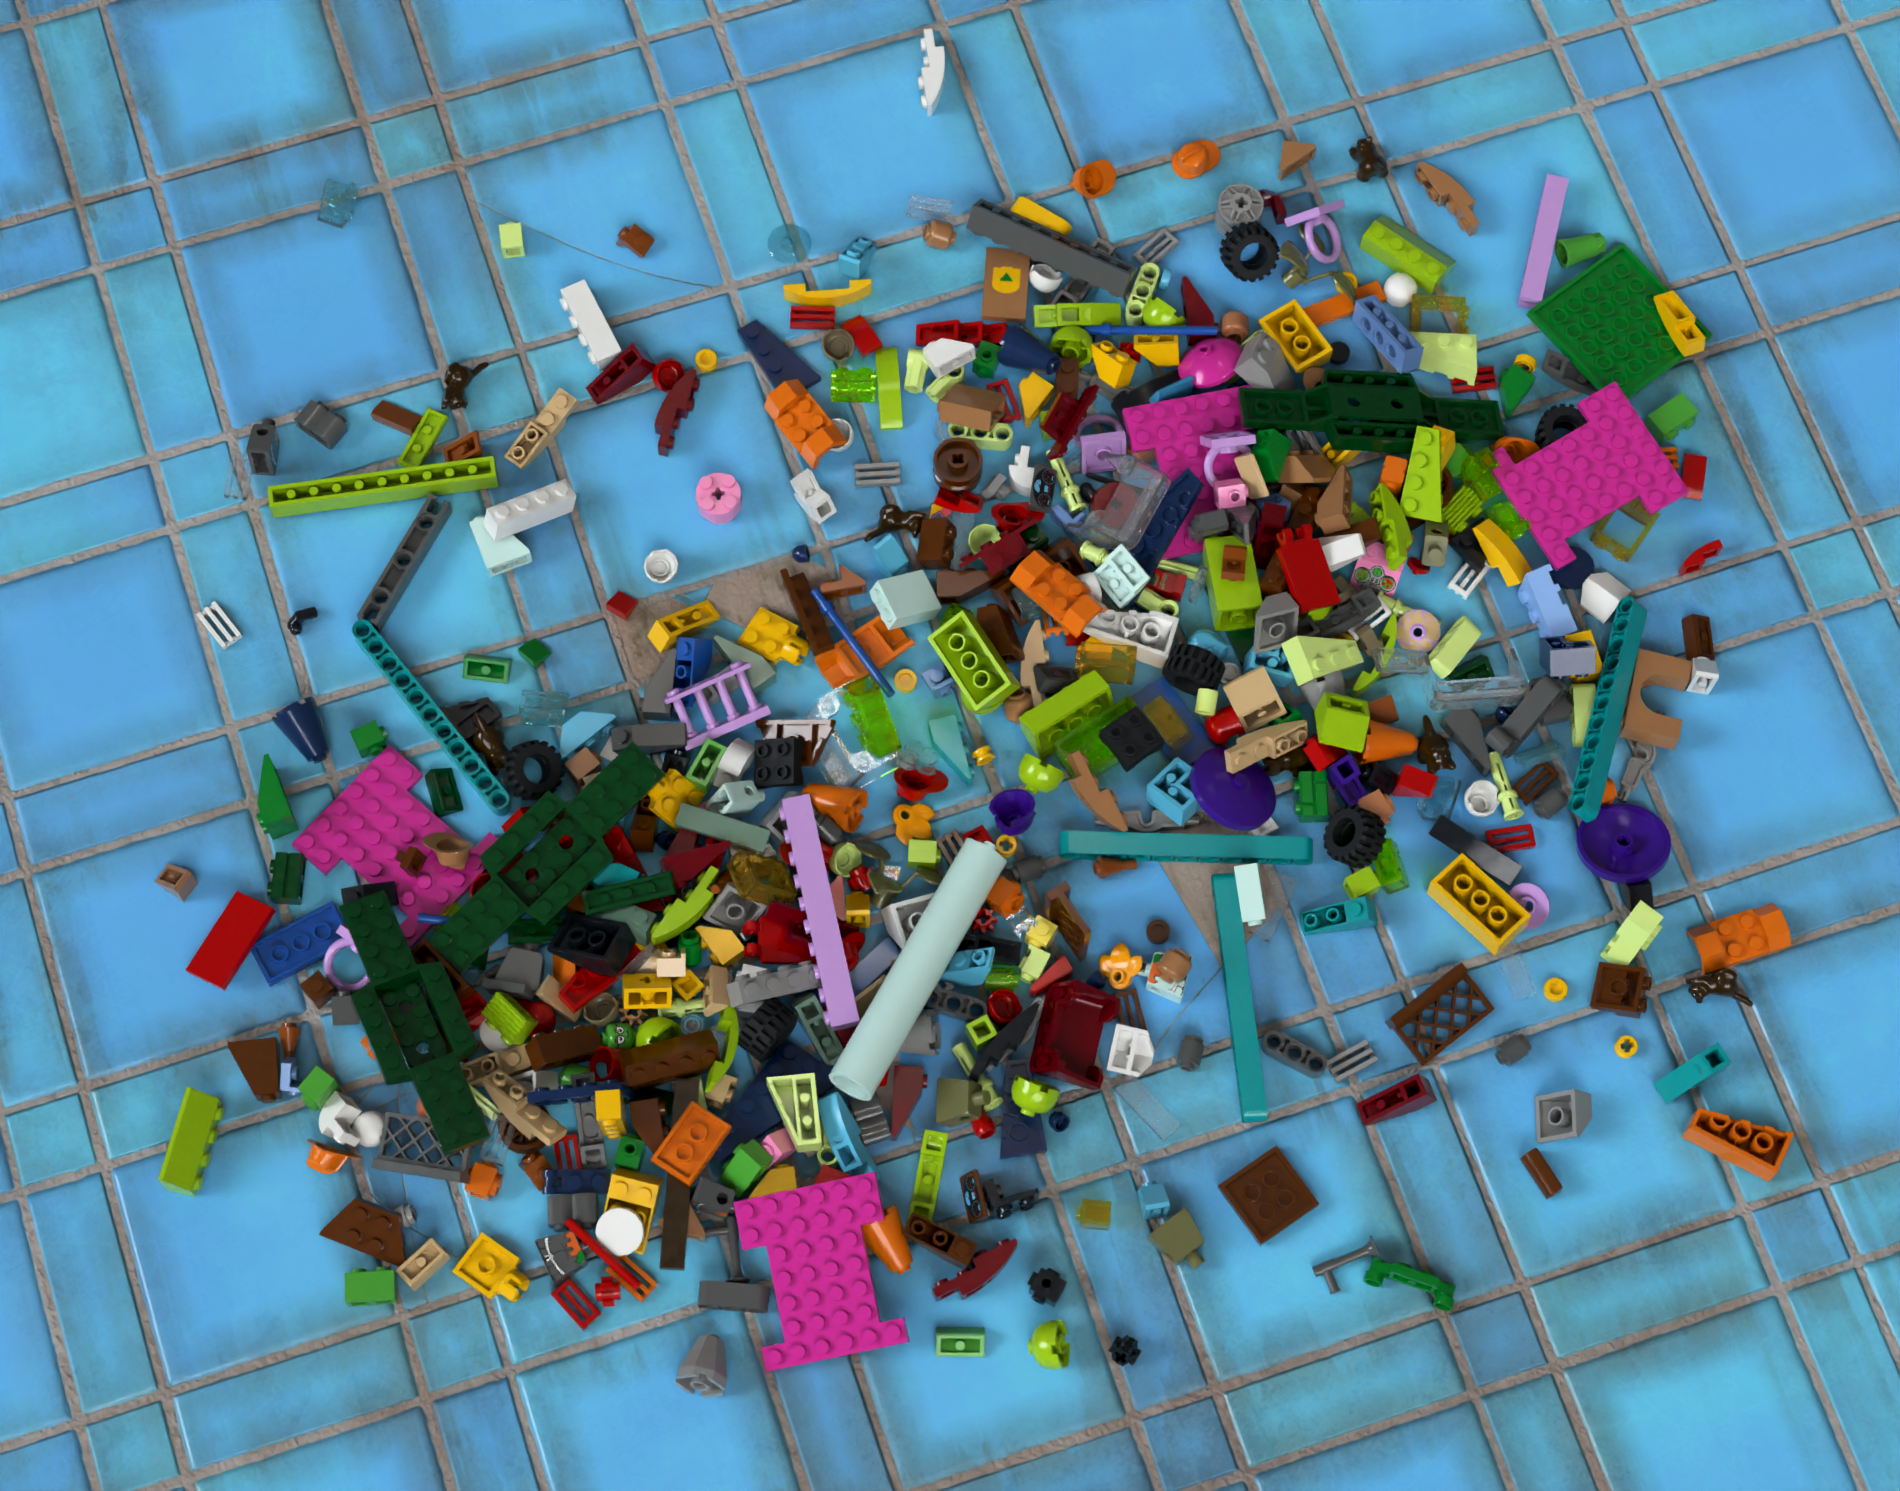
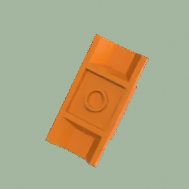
M798 379L784 381L767 395L764 404L765 410L813 470L817 468L820 458L834 446L848 443L846 438Z
M1034 550L1017 566L1009 579L1076 638L1080 636L1092 619L1099 613H1105L1108 609L1091 594L1089 588L1060 563H1055L1041 550Z
M880 615L852 632V635L878 670L894 661L898 655L915 645V642L908 638L901 628L888 630ZM844 638L834 644V649L814 657V661L822 676L832 689L839 694L871 676Z
M1774 903L1749 909L1686 931L1687 937L1694 942L1701 958L1703 975L1791 946L1790 930L1781 909Z

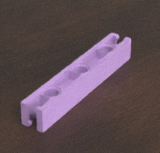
M1547 174L1517 307L1531 310L1542 302L1569 178Z

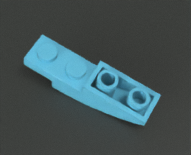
M836 1091L818 1099L819 1113L826 1136L843 1172L850 1171L852 1176L876 1172L879 1181L882 1175L858 1135L862 1131L839 1092Z

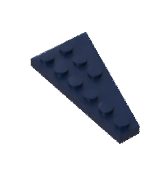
M1187 468L1104 548L1112 553L1121 543L1124 544L1151 577L1205 485ZM1089 561L1095 569L1099 568L1095 566L1094 562ZM1144 588L1128 603L1132 609Z
M786 1039L724 1117L723 1121L731 1125L732 1130L712 1157L722 1163L734 1155L733 1151L742 1142L746 1144L752 1139L760 1138L765 1132L783 1122L767 1087L766 1077L815 1073L817 1098H820L827 1091L835 1087L829 1079L832 1069L789 1039Z

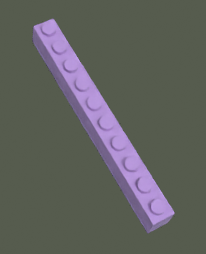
M810 794L782 799L783 807L778 809L781 821H786L788 828L783 830L786 844L791 843L792 852H788L791 866L796 865L797 874L793 875L796 889L801 888L802 897H798L800 910L806 911L807 919L803 920L805 933H810L812 942L808 943L811 957L815 956L817 965L813 966L816 980L821 979L822 988H819L818 992L821 1003L826 1002L827 1011L823 1012L826 1026L831 1025L832 1031L858 1026L860 1020Z

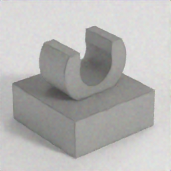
M999 472L992 477L980 494L986 499L994 495L1001 501L1010 492L1008 488L1002 485L1006 477Z

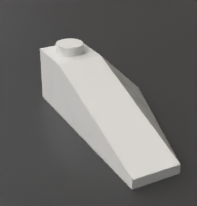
M1360 533L1319 538L1330 572L1367 555Z
M1107 609L1105 613H1099L1092 619L1082 632L1140 662L1162 669L1169 656L1179 618L1159 611L1139 613L1136 610L1115 612L1114 610Z
M934 893L893 903L881 910L888 934L901 949L907 942Z

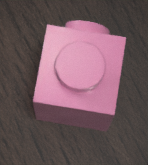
M1239 478L1213 482L1214 504L1219 509L1246 506V498L1249 497L1248 487Z

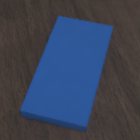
M1163 676L1126 700L1125 703L1129 709L1136 705L1165 740L1161 751L1170 763L1176 757H1179L1188 765H1193L1202 753L1217 747Z
M333 901L256 941L251 952L270 987L324 959L328 948L335 941L343 938L336 931L345 922Z

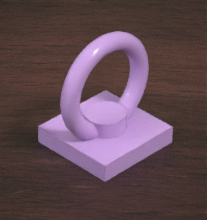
M1343 199L1284 219L1287 227L1306 221L1304 228L1305 241L1310 253L1316 260L1323 264H1331L1337 260L1341 252V238L1337 226L1326 214L1345 208ZM1322 223L1328 228L1332 237L1333 246L1329 255L1323 254L1318 249L1313 236L1314 226Z
M1105 414L1086 416L1077 427L1078 432L1073 438L1076 446L1080 448L1082 475L1126 469V433L1122 423L1116 418ZM1094 423L1108 424L1116 430V432L1081 436V431L1086 426Z
M1242 430L1200 435V445L1211 448L1204 460V474L1212 487L1213 482L1218 481L1213 473V462L1217 454L1238 451L1243 454L1246 452L1252 453L1247 445L1256 444L1255 434Z
M341 924L336 933L343 938L338 939L328 948L323 962L324 973L328 982L335 989L355 993L370 983L367 974L361 981L347 984L339 980L333 970L334 957L341 948L349 946L352 951L358 954L346 924Z

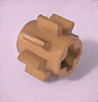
M619 1008V1013L625 1015L620 1019L621 1023L628 1022L632 1028L634 1025L640 1026L643 1018L648 1019L649 1016L646 1012H642L646 1009ZM633 1010L638 1015L634 1017V1015H630V1011Z

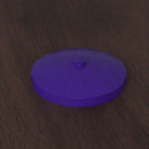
M1215 747L1202 753L1194 762L1190 771L1191 789L1200 807L1213 820L1230 829L1250 831L1261 827L1272 816L1276 806L1275 789L1265 770L1256 762L1232 774L1226 769L1224 753L1229 748Z
M1615 803L1601 806L1598 816L1593 821L1584 822L1582 820L1577 831L1576 850L1585 867L1598 877L1615 883H1637L1652 878L1664 868L1670 855L1671 838L1666 825L1651 811L1633 804Z

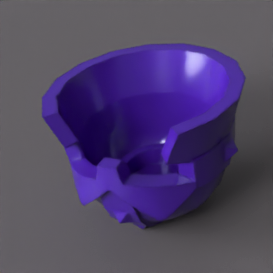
M1023 789L1005 790L997 794L989 806L991 813L996 815V827L1002 831V834H1007L1008 836L1022 834L1027 831L1036 814L1034 811V797Z

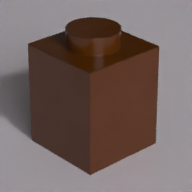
M319 970L300 984L303 992L318 1010L331 1001V997L337 996L332 985Z

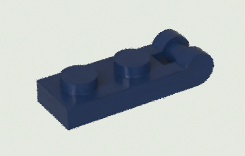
M610 1169L542 1170V1177H545V1186H542V1194H608ZM554 1177H561V1186H554Z

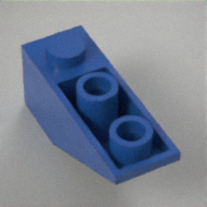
M677 637L674 689L679 687L682 690L704 680L711 664L713 639ZM694 693L682 697L681 700L684 707H693L696 698Z

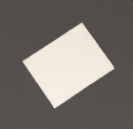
M610 736L599 756L613 761L618 754L612 751V737Z

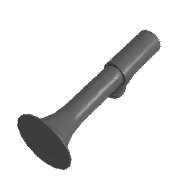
M736 1216L726 1218L727 1226L705 1227L706 1238L728 1235L731 1275L725 1282L749 1283L750 1279L746 1278L741 1270Z
M1370 1235V1240L1365 1246L1338 1258H1333L1313 1266L1312 1269L1316 1277L1324 1275L1330 1294H1334L1341 1290L1334 1278L1333 1270L1366 1256H1377L1379 1259L1381 1257Z

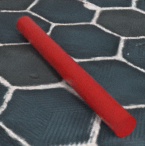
M572 1217L564 1223L632 1288L636 1290L642 1284Z

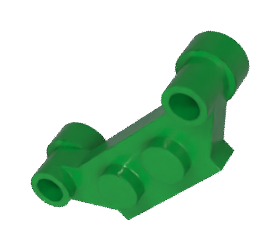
M1372 1258L1370 1268L1366 1270L1363 1279L1366 1284L1373 1287H1382L1384 1278H1388L1434 1294V1307L1443 1311H1452L1454 1304L1453 1295L1456 1289L1454 1284L1442 1282L1440 1278L1435 1277L1434 1273L1426 1270H1421L1420 1272L1403 1262H1393V1264H1390L1382 1259Z

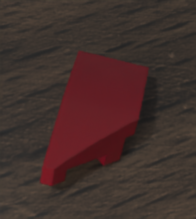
M1266 189L1258 190L1263 198L1264 208L1271 206L1276 225L1284 224L1287 211L1280 196Z

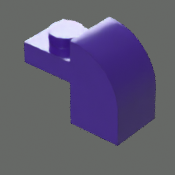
M1350 754L1326 768L1325 771L1327 772L1329 784L1333 790H1337L1346 806L1355 805L1360 798L1368 795L1357 777L1362 773Z

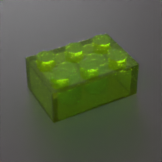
M869 676L842 686L844 690L842 698L846 707H850L852 714L849 716L854 728L857 727L860 735L857 738L861 747L865 748L868 754L871 753L877 759L901 749L902 745L880 686Z

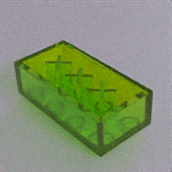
M1130 695L1053 743L1052 753L1070 778L1076 775L1066 754L1075 750H1080L1081 753L1086 755L1089 761L1088 768L1091 774H1094L1096 777L1119 763L1111 750L1100 740L1099 731L1137 705Z

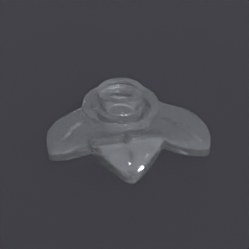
M912 740L907 742L904 750L900 752L899 764L902 768L909 771L916 769L923 775H936L933 764L938 762L941 756L935 749L923 747L920 741Z

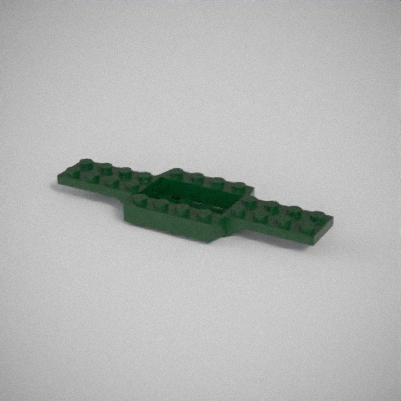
M1325 369L1320 385L1305 391L1239 387L1237 391L1242 428H1274L1278 430L1325 432L1333 450L1411 453L1417 426L1432 428L1436 425L1455 431V438L1498 440L1505 435L1498 401L1432 397L1418 388L1411 373L1400 374L1395 372ZM1354 399L1359 403V406H1351L1347 400ZM1397 401L1403 408H1394L1391 402ZM1338 419H1340V420L1360 419L1361 421H1365V422L1337 421V420H1338ZM1369 420H1381V421L1386 422V423H1375V422H1366V421H1369ZM1391 421H1403L1404 423H1407V424H1395V423H1389V422H1391Z
M632 741L569 803L547 791L480 856L491 879L427 941L462 975L524 915L529 914L548 926L616 860L604 838L666 775ZM565 811V816L508 872L501 873ZM563 836L572 837L573 845L571 848L563 849L560 846V839ZM529 869H536L539 872L537 881L529 882L526 879V873Z
M385 890L339 906L341 915L370 982L350 995L351 1002L386 1085L412 1082L444 1157L491 1139L488 1128L459 1064L477 1051V1042L442 961L416 964ZM420 982H422L424 986V989L427 993L433 1010L437 1016V1019L440 1023V1026L452 1051L451 1053H448L446 1046L442 1040V1037L439 1033V1030L436 1026V1023L433 1019L427 1002L420 989ZM403 1002H410L413 1005V1009L408 1013H403L399 1010V1006ZM425 1042L431 1048L428 1053L421 1054L416 1050L417 1045Z

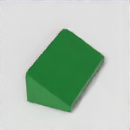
M467 653L464 656L462 678L508 684L512 659Z

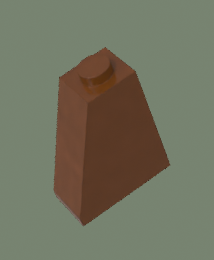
M995 603L977 608L976 620L1004 662L1011 663L1025 660V655L1009 613Z
M277 1038L228 1042V1048L257 1100L268 1104L276 1102V1099H282V1091H280V1043Z

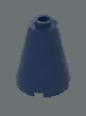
M1018 324L1019 326L1013 325L1005 332L1000 341L1002 350L997 353L998 361L1002 365L1051 375L1058 371L1061 365L1059 355L1022 324Z
M313 697L304 698L306 703L294 702L277 712V717H272V720L308 762L314 761L317 764L327 758L326 754L329 752L316 701Z

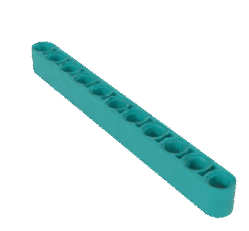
M1631 596L1624 597L1618 603L1569 799V809L1584 822L1593 821L1600 811L1647 617V610Z
M367 620L356 621L353 624L352 633L360 648L490 810L497 816L507 815L511 811L512 803L506 790L373 625ZM361 631H369L367 635L359 636ZM376 647L382 648V650L378 653L372 652L373 649ZM389 664H396L391 670L385 669ZM402 681H410L405 687L399 686ZM415 698H423V700L420 703H413V700ZM430 714L437 715L434 720H426ZM444 731L451 732L448 737H440V734ZM457 748L464 749V752L459 755L453 753ZM471 765L478 766L476 771H467L468 767ZM485 782L492 783L488 789H482L481 785ZM499 799L506 801L502 806L494 805Z
M1063 831L1059 833V857L1074 860H1097L1098 856L1122 861L1309 865L1313 863V839L1298 836Z
M1235 873L1212 874V892L1241 1118L1243 1123L1267 1121V1105Z

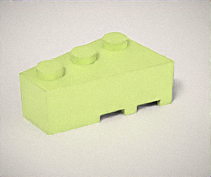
M1410 332L1424 347L1418 369L1433 374L1436 371L1447 375L1449 379L1458 378L1467 381L1468 385L1474 386L1477 374L1476 334Z
M1295 636L1281 644L1298 686L1338 670L1346 671L1364 662L1356 640Z
M1640 900L1600 956L1609 963L1628 966L1640 949L1646 951L1663 927L1660 925V922L1664 917Z
M815 1073L766 1077L769 1092L797 1152L822 1150Z

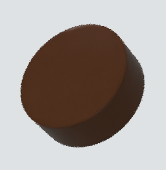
M1154 920L1149 923L1146 936L1151 943L1159 945L1168 940L1170 928L1166 922Z

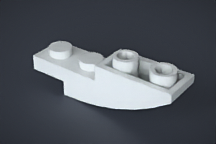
M931 28L924 29V38H920L921 51H925L926 57H923L924 67L921 68V76L918 77L919 90L923 89L924 94L921 95L922 108H926L927 116H932L938 105L943 90L945 74L944 46L935 47Z

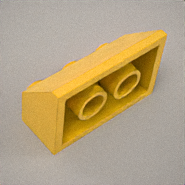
M1296 299L1258 320L1265 332L1279 344L1284 357L1296 373L1305 372L1311 367H1321L1330 361L1333 351L1332 347Z

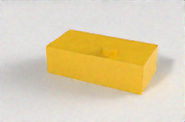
M1463 853L1430 882L1427 894L1495 956L1527 927L1531 918V914Z

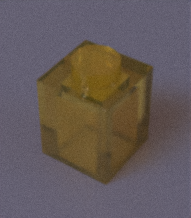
M1082 1199L1081 1206L1076 1207V1221H1080V1228L1109 1230L1111 1202Z

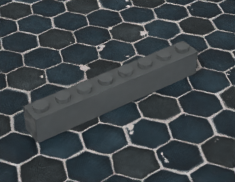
M982 198L972 206L966 228L972 230L975 235L990 238L994 243L1008 246L1016 253L1026 254L1036 262H1044L1057 271L1062 270L1070 274L1074 279H1082L1089 282L1092 287L1109 291L1112 296L1123 298L1130 291L1138 267Z

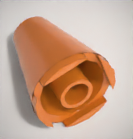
M1369 720L1364 749L1362 753L1356 751V754H1352L1355 763L1365 764L1410 756L1417 750L1418 740L1412 732Z
M810 783L801 792V795L810 794L812 807L818 813L826 814L844 832L848 833L855 832L864 817L860 815L862 807L867 809L868 793L862 788Z
M894 1204L884 1209V1221L862 1225L866 1245L891 1273L897 1271L898 1275L911 1268L910 1263L913 1262L907 1238L902 1235L904 1228L898 1208Z

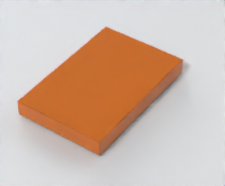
M692 1100L650 1160L691 1187L732 1130V1126Z

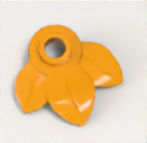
M907 804L898 805L892 813V819L896 824L895 834L898 840L907 846L909 839L913 837L921 840L931 839L932 830L928 820L935 815L934 811L924 804H916L912 807ZM901 812H906L908 814V818L903 819L901 817Z
M1120 942L1113 948L1110 956H1100L1099 966L1103 974L1109 977L1111 986L1122 990L1131 984L1132 977L1139 974L1143 960L1142 956L1131 957L1128 947L1125 943ZM1121 973V976H1122V977H1121V979H1120L1119 981H1117V978H1118L1119 974Z

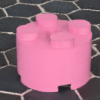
M712 473L703 476L699 480L696 488V501L699 513L705 519L715 524H724L733 520L742 508L741 490L735 478L730 474Z

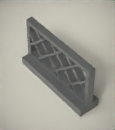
M386 1111L377 1159L373 1158L371 1168L469 1184L471 1174L467 1173L473 1146L459 1151L463 1157L461 1167H455L449 1158L457 1152L444 1157L438 1140L432 1132V1126L429 1127L427 1124L430 1123L427 1117ZM392 1117L399 1118L403 1124V1127L396 1133L391 1129ZM419 1121L426 1130L416 1137L410 1127ZM407 1130L412 1141L402 1147L397 1137ZM429 1134L434 1144L424 1150L419 1141ZM394 1141L399 1151L392 1156H386L387 1145ZM415 1144L421 1154L414 1160H411L406 1151ZM438 1148L443 1158L436 1163H432L428 1154Z

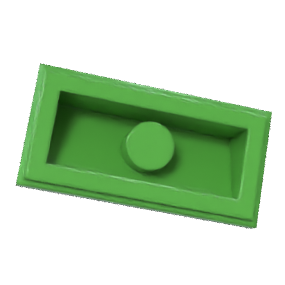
M936 1327V1357H985V1328Z

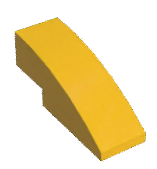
M1672 290L1654 296L1653 300L1663 324L1682 355L1687 357L1704 351L1706 337L1695 325L1696 317L1675 291Z
M1486 519L1472 528L1491 569L1499 568L1507 587L1522 583L1525 574L1532 570L1513 541L1490 519Z

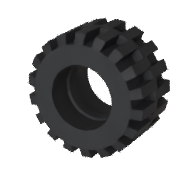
M1250 221L1248 225L1245 222H1241L1239 227L1236 225L1231 227L1232 231L1225 233L1226 239L1221 240L1220 244L1223 246L1219 248V253L1222 255L1220 257L1221 261L1237 279L1240 278L1244 282L1247 280L1255 282L1256 278L1261 281L1264 279L1263 276L1265 274L1267 276L1271 274V268L1275 269L1277 266L1275 261H1279L1277 252H1280L1277 245L1278 242L1262 225ZM1258 243L1259 248L1256 255L1250 260L1241 261L1240 257L1243 249L1249 244Z
M1564 403L1560 404L1559 408L1554 405L1550 410L1547 409L1544 412L1535 431L1536 437L1534 440L1540 450L1559 439L1555 435L1554 429L1565 428L1572 432L1588 423L1579 409L1574 408L1575 405L1570 404L1569 407H1566Z
M1179 643L1173 646L1162 674L1174 687L1197 696L1199 688L1216 691L1226 667L1217 656L1208 650L1191 644Z
M532 740L514 746L512 750L505 754L507 758L503 759L501 763L505 765L504 768H501V774L505 775V778L502 779L503 784L507 782L509 786L506 789L509 792L514 791L513 796L517 798L522 797V800L531 799L532 801L540 799L547 791L554 793L557 790L556 787L560 786L563 782L560 778L565 775V772L561 771V768L565 767L564 762L559 760L562 757L561 754H556L554 752L556 748L553 745L548 747V742ZM528 757L535 759L541 766L542 776L538 783L531 782L524 774V762Z
M1355 805L1341 807V811H1335L1334 816H1331L1328 820V826L1326 825L1325 827L1326 834H1324L1323 840L1326 841L1324 843V848L1327 849L1326 853L1333 860L1354 868H1364L1365 865H1371L1372 860L1376 861L1379 852H1382L1383 843L1386 841V838H1384L1386 834V829L1383 828L1385 825L1384 821L1380 820L1381 817Z
M772 998L763 1003L749 1018L740 1032L738 1045L759 1062H764L772 1057L791 1035L796 1026L798 1016L779 1000Z

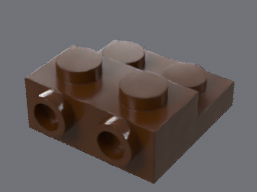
M1599 962L1590 1003L1591 1009L1615 1012L1618 1016L1640 1019L1641 1012L1645 1013L1647 1009V999H1644L1645 991H1650L1652 977H1649L1646 968Z

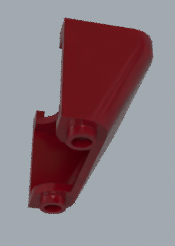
M1080 980L1052 984L1045 996L1030 1059V1070L1038 1075L1091 1090L1100 1089L1104 1079L1103 1071L1101 1068L1094 1066L1103 1024L1111 1022L1118 1016L1121 999Z

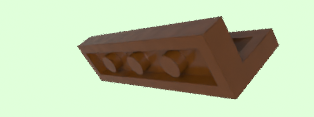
M786 568L780 570L783 584L813 656L834 649L833 640L817 602L811 595V588L804 572L790 577Z

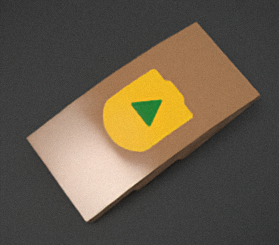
M987 247L981 320L1025 323L1030 256L1016 253L1011 249Z

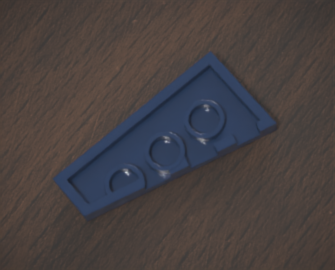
M757 320L737 330V334L774 389L787 380L798 379L806 389L821 381V377Z
M1030 1058L1006 1061L1000 1160L1047 1152L1041 1114L1035 1113L1034 1117L1021 1113L1022 1108L1016 1105L1012 1099L1011 1089L1016 1074L1027 1076V1081L1029 1079L1034 1080L1033 1073L1029 1067Z
M606 1080L603 1085H596L595 1082L582 1083V1087L573 1088V1085H560L556 1090H550L548 1087L535 1088V1092L527 1093V1102L534 1106L567 1104L568 1099H571L573 1103H589L591 1098H595V1091L620 1089L622 1096L626 1100H635L634 1090L620 1083V1080Z

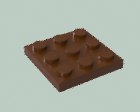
M1277 1145L1217 1187L1260 1246L1319 1205V1202Z

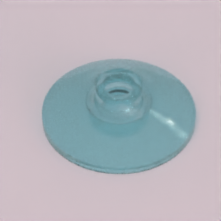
M785 224L777 227L770 234L768 250L776 261L783 264H796L804 260L810 253L811 238L802 227L794 224ZM792 239L793 241L789 243L785 240Z

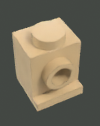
M681 948V952H676L674 949H664L662 953L652 955V970H657V977H686L685 948Z
M725 1074L715 1089L710 1093H706L705 1101L709 1104L708 1106L714 1110L722 1111L726 1103L730 1104L735 1091L732 1087L737 1089L738 1078Z

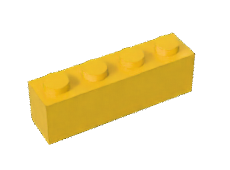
M620 1089L595 1091L596 1120L603 1136H608L610 1140L621 1139L622 1135H628L626 1104Z

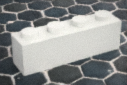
M585 279L561 289L562 298L559 301L563 310H568L570 314L568 318L572 328L578 329L580 333L578 339L582 347L587 346L589 350L587 356L591 364H596L598 370L601 371L622 354V350Z
M566 479L487 508L483 525L492 539L498 541L573 512L577 495Z

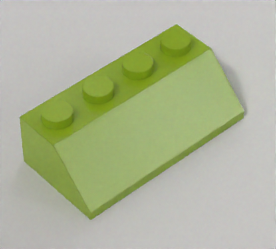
M1385 215L1376 219L1363 234L1359 247L1395 272L1409 274L1414 278L1417 286L1430 295L1434 293L1456 264V261Z
M964 610L960 611L927 637L976 712L1005 700L1021 687L972 613Z
M1093 670L1083 675L1071 685L1064 687L1057 694L1045 699L1038 706L1026 711L1019 717L1022 732L1038 759L1043 761L1114 716L1116 710L1110 686Z
M186 1087L158 1180L168 1191L196 1196L197 1190L200 1191L203 1186L204 1177L202 1173L204 1167H208L210 1163L211 1153H209L211 1144H215L217 1140L218 1130H216L218 1121H222L225 1108L218 1098L190 1087Z

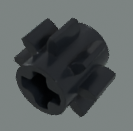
M1128 1335L1122 1339L1117 1336L1109 1348V1352L1112 1353V1360L1122 1367L1128 1363L1133 1366L1141 1353V1350L1137 1349L1138 1341Z

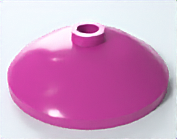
M1226 337L1203 339L1188 348L1181 357L1178 365L1179 376L1181 379L1192 376L1193 388L1203 389L1222 384L1236 373L1234 368L1242 350L1237 342Z

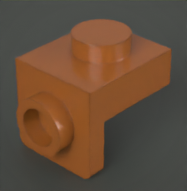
M632 224L628 227L624 226L617 235L619 239L616 245L619 247L624 245L639 258H642L655 239L636 224Z
M1224 545L1221 579L1244 581L1246 546Z
M538 1150L529 1152L522 1158V1162L519 1164V1167L526 1173L539 1192L542 1191V1186H545V1177H542V1170L553 1169L543 1154Z

